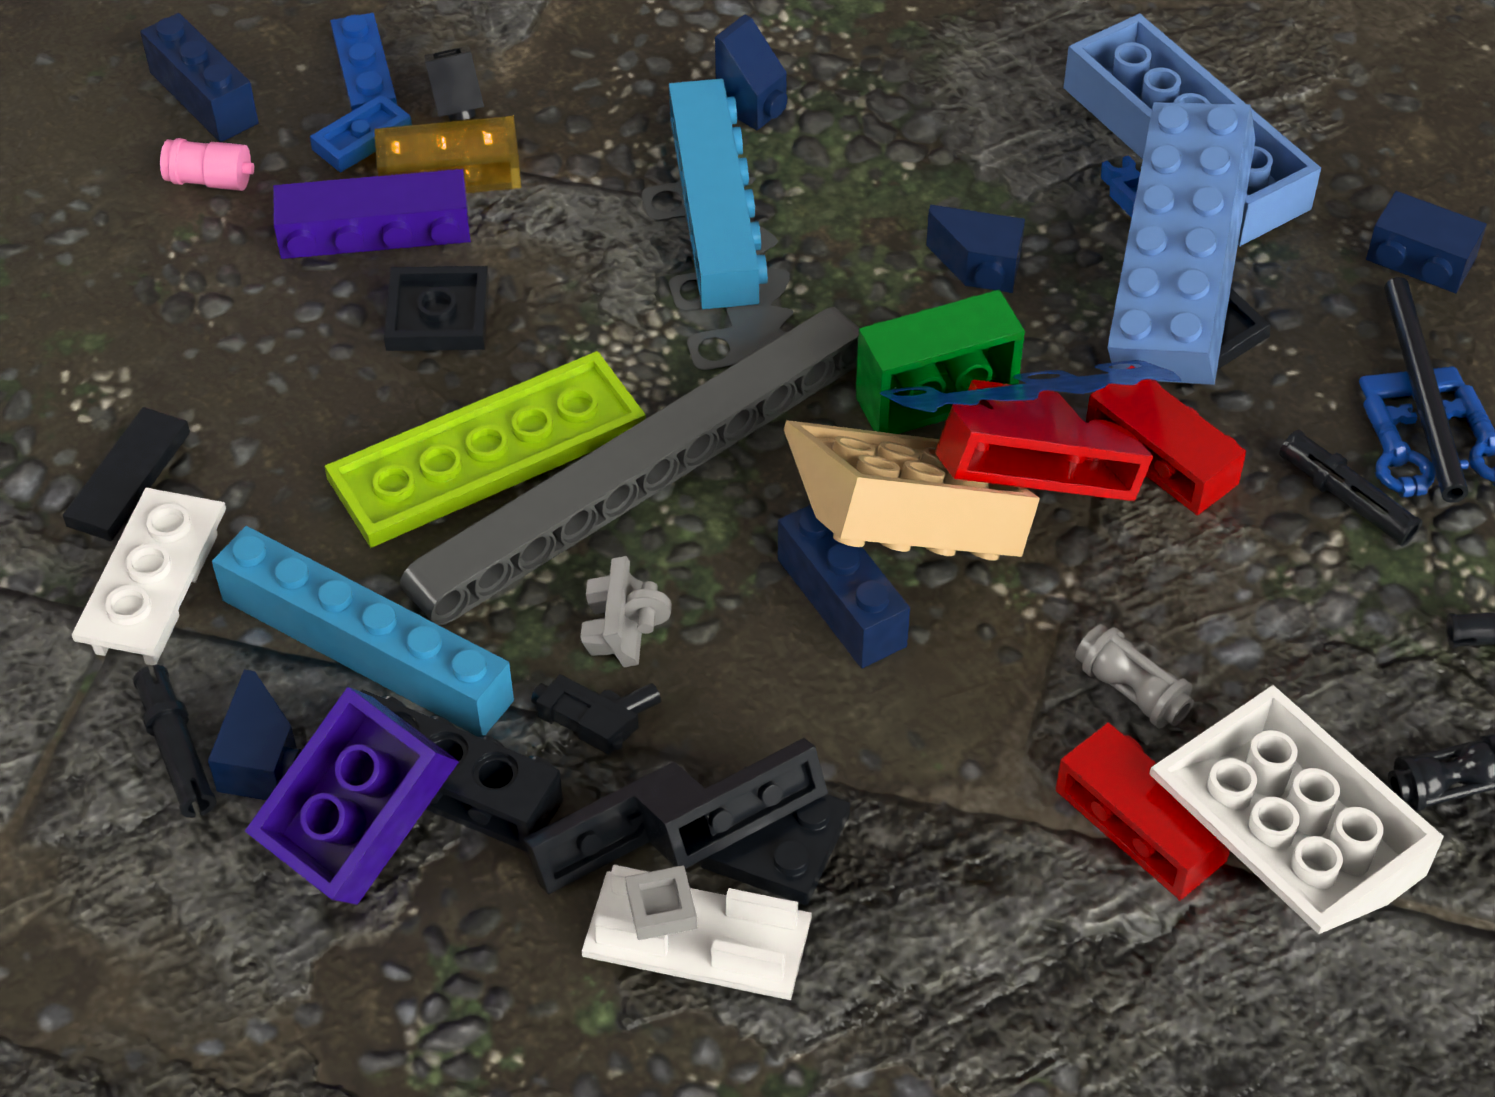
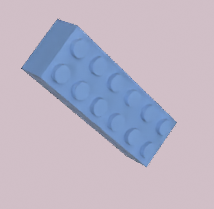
M1140 13L1068 47L1063 88L1142 159L1154 102L1246 104ZM1252 108L1255 145L1238 241L1239 246L1312 210L1321 167Z
M1153 103L1107 347L1111 363L1130 360L1146 361L1173 371L1181 378V381L1156 380L1158 382L1215 385L1255 145L1250 104ZM1116 364V365H1112V368H1113V369H1127V368L1130 367L1131 365L1134 366L1135 368H1138V367H1141L1142 365H1140V364Z

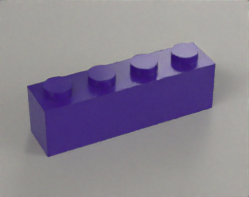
M463 169L273 185L274 229L281 259L471 242Z

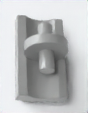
M627 556L611 560L610 575L587 580L586 597L588 605L595 615L605 613V618L582 622L580 637L591 656L615 654L623 667L639 665L642 633L649 634L653 632L654 626L667 621L670 617L672 606L670 599L664 593L657 591L658 586L656 583L651 581L643 583L630 574V561Z

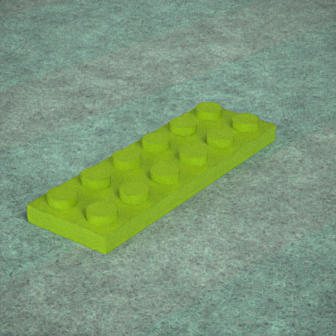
M596 351L341 458L324 467L327 480L369 547L372 548L591 453L645 420L646 414L601 354Z

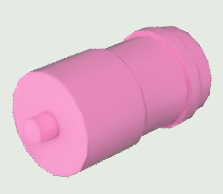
M176 138L175 140L167 139L164 142L160 156V171L163 180L179 185L192 183L206 185L209 188L244 191L249 182L250 174L253 175L255 168L254 163H251L248 146L242 144L212 141L210 143L189 142L182 138Z

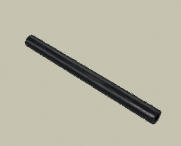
M1395 277L1386 282L1384 286L1385 294L1441 496L1446 502L1456 503L1467 497L1468 487L1409 283L1405 278Z

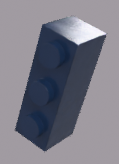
M180 13L164 18L140 31L150 73L219 142H223L259 124L250 81Z
M810 504L778 519V561L860 668L863 669L907 647L910 607L863 547L848 546L836 541L833 538L834 533L815 517Z

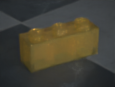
M514 116L375 129L378 176L463 169L466 193L522 188Z

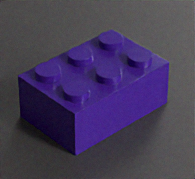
M347 687L248 825L245 832L331 900L358 905L459 761L374 697Z

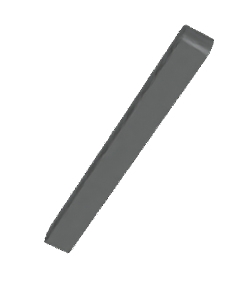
M829 307L419 557L404 571L400 580L401 589L433 623L445 625L454 621L857 367L859 327L836 307Z

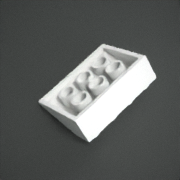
M1274 685L1152 766L1149 773L1318 934L1387 906L1427 876L1444 837Z

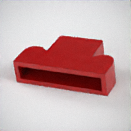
M973 379L968 391L1009 386L1010 384ZM1051 390L1039 392L1038 398L1035 400L1000 401L982 399L977 405L953 404L935 450L936 456L954 479L1128 501L1136 500L1153 459V455L1129 430L1105 420L1094 419L1089 421V423L1083 421L1059 393Z

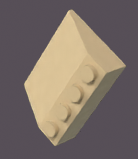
M786 420L784 432L815 517L834 533L833 538L836 541L853 547H863L865 541L879 542L887 548L902 552L910 551L911 546L925 547L931 552L944 556H954L956 550L968 551L986 560H998L1000 555L1022 557L1040 500L1038 496L1027 488L954 479L936 456L935 450L939 439Z

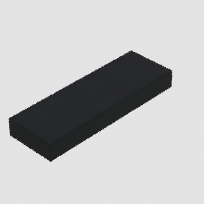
M142 407L63 513L66 527L112 541L134 511L145 488H150L190 434L188 422Z

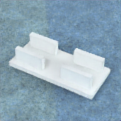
M145 488L72 633L73 640L75 642L91 644L94 653L97 655L105 656L108 649L111 648L141 654L144 657L145 664L157 665L180 616L178 612L179 607L191 582H196L217 538L216 529L225 513V502Z
M613 865L612 871L606 872L582 948V957L791 1000L812 918L811 912L798 910V902L728 888L727 895L690 888L697 915V929L638 940L626 891L625 877L647 873L648 871Z

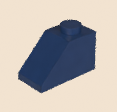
M744 14L715 36L716 79L724 80L726 96L735 97L737 120L758 131L771 119L780 116L786 108L788 101L786 94L787 73L754 20Z
M930 204L926 246L965 286L989 290L1000 289L1002 292L1013 293L1022 252L1025 219Z
M244 669L209 756L208 763L217 792L267 800L302 750L297 749L291 724L256 672Z

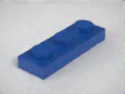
M374 13L350 15L345 18L330 20L351 111L381 94L397 105Z

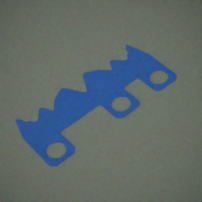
M1130 360L1095 365V368L1108 372L1106 374L1077 377L1062 370H1048L1013 376L1025 382V384L952 393H942L928 386L885 390L881 391L880 394L902 406L926 412H935L937 407L945 404L977 405L982 399L1000 401L1035 400L1038 398L1039 392L1043 390L1083 394L1102 389L1111 383L1135 385L1145 379L1181 381V378L1173 371L1146 361ZM1116 364L1142 365L1141 367L1132 369L1109 368V366ZM1049 373L1060 375L1059 377L1051 379L1027 378L1028 376L1035 374ZM904 390L927 391L924 394L913 396H898L893 394L895 392Z

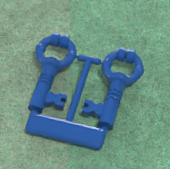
M1453 366L1433 368L1440 392L1456 391L1454 395L1456 399L1454 401L1442 400L1448 420L1451 417L1466 418L1476 438L1475 445L1469 452V462L1467 460H1460L1462 469H1468L1470 465L1478 475L1491 481L1495 486V467H1488L1482 457L1495 456V429L1474 388L1470 385H1465L1459 371ZM1407 371L1362 376L1359 379V385L1366 398L1363 407L1384 450L1375 465L1377 479L1388 489L1398 492L1401 498L1426 495L1428 488L1435 480L1436 474L1433 463L1423 454L1411 450L1409 444L1402 441L1395 426L1400 422L1404 424L1416 423L1418 416L1416 412H1412V404H1402L1397 408L1386 406L1383 401L1385 398L1413 396L1414 398ZM1407 462H1411L1419 467L1422 474L1396 479L1391 475L1388 466L1400 467Z

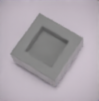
M684 865L625 877L626 891L638 940L697 929V915Z

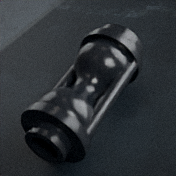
M1484 735L1479 740L1415 756L1404 755L1397 757L1394 761V770L1388 773L1389 788L1416 812L1424 810L1427 806L1495 790V735ZM1456 757L1451 762H1441L1442 760ZM1454 784H1464L1463 786L1448 789Z

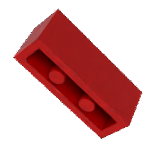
M1131 365L1127 369H1132L1135 367ZM1145 379L1135 385L1111 383L1090 395L1086 422L1089 423V421L1094 419L1105 420L1118 424L1134 434L1153 455L1146 477L1195 515L1201 514L1239 485L1246 450L1232 437L1223 434L1203 419L1196 410L1186 406L1163 389L1156 380Z
M1108 722L1060 760L1055 791L1181 901L1228 861L1230 850L1149 774L1151 767L1157 763L1145 754L1142 746L1131 736L1123 735Z

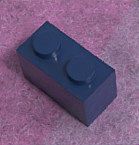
M1395 191L1375 224L1366 260L1457 294L1477 258L1487 224Z

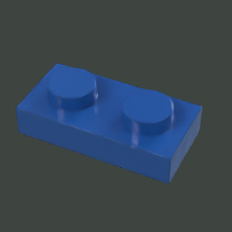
M381 94L310 136L311 147L316 154L341 173L413 130L411 116L385 95Z

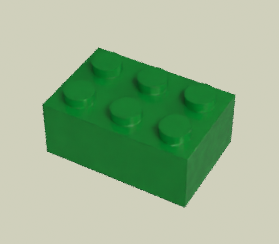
M1000 289L859 328L856 399L873 431L899 434L945 421L953 404L937 407L935 412H926L902 406L881 395L880 392L917 386L932 387L942 393L968 391L973 379L1017 385L1019 380L1013 376L1020 374L1025 330ZM904 390L895 392L893 394L898 396H913L924 394L927 391Z

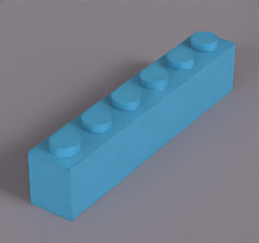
M723 79L669 83L670 121L701 308L703 310L759 304V284L768 283L767 263L765 254H756V250H761V233L759 222H750V218L755 217L753 190H744V186L749 185L746 157L738 158V155L743 154L741 127H732V124H737L735 97L726 96Z
M245 526L212 560L222 601L430 712L445 718L475 736L486 735L514 701L509 661L248 526Z

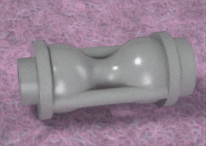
M1099 624L1091 629L1079 644L1075 658L1082 663V670L1090 677L1095 676L1100 681L1110 684L1138 705L1142 713L1150 718V723L1157 728H1163L1168 723L1176 726L1190 712L1194 703V699L1190 697L1192 684L1184 678L1179 679L1174 674L1164 671L1136 650L1134 645L1124 638V633L1115 627L1108 629L1103 624Z

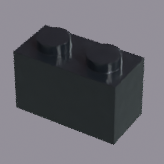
M469 46L424 55L438 117L448 115L449 122L476 117L475 109L484 107Z

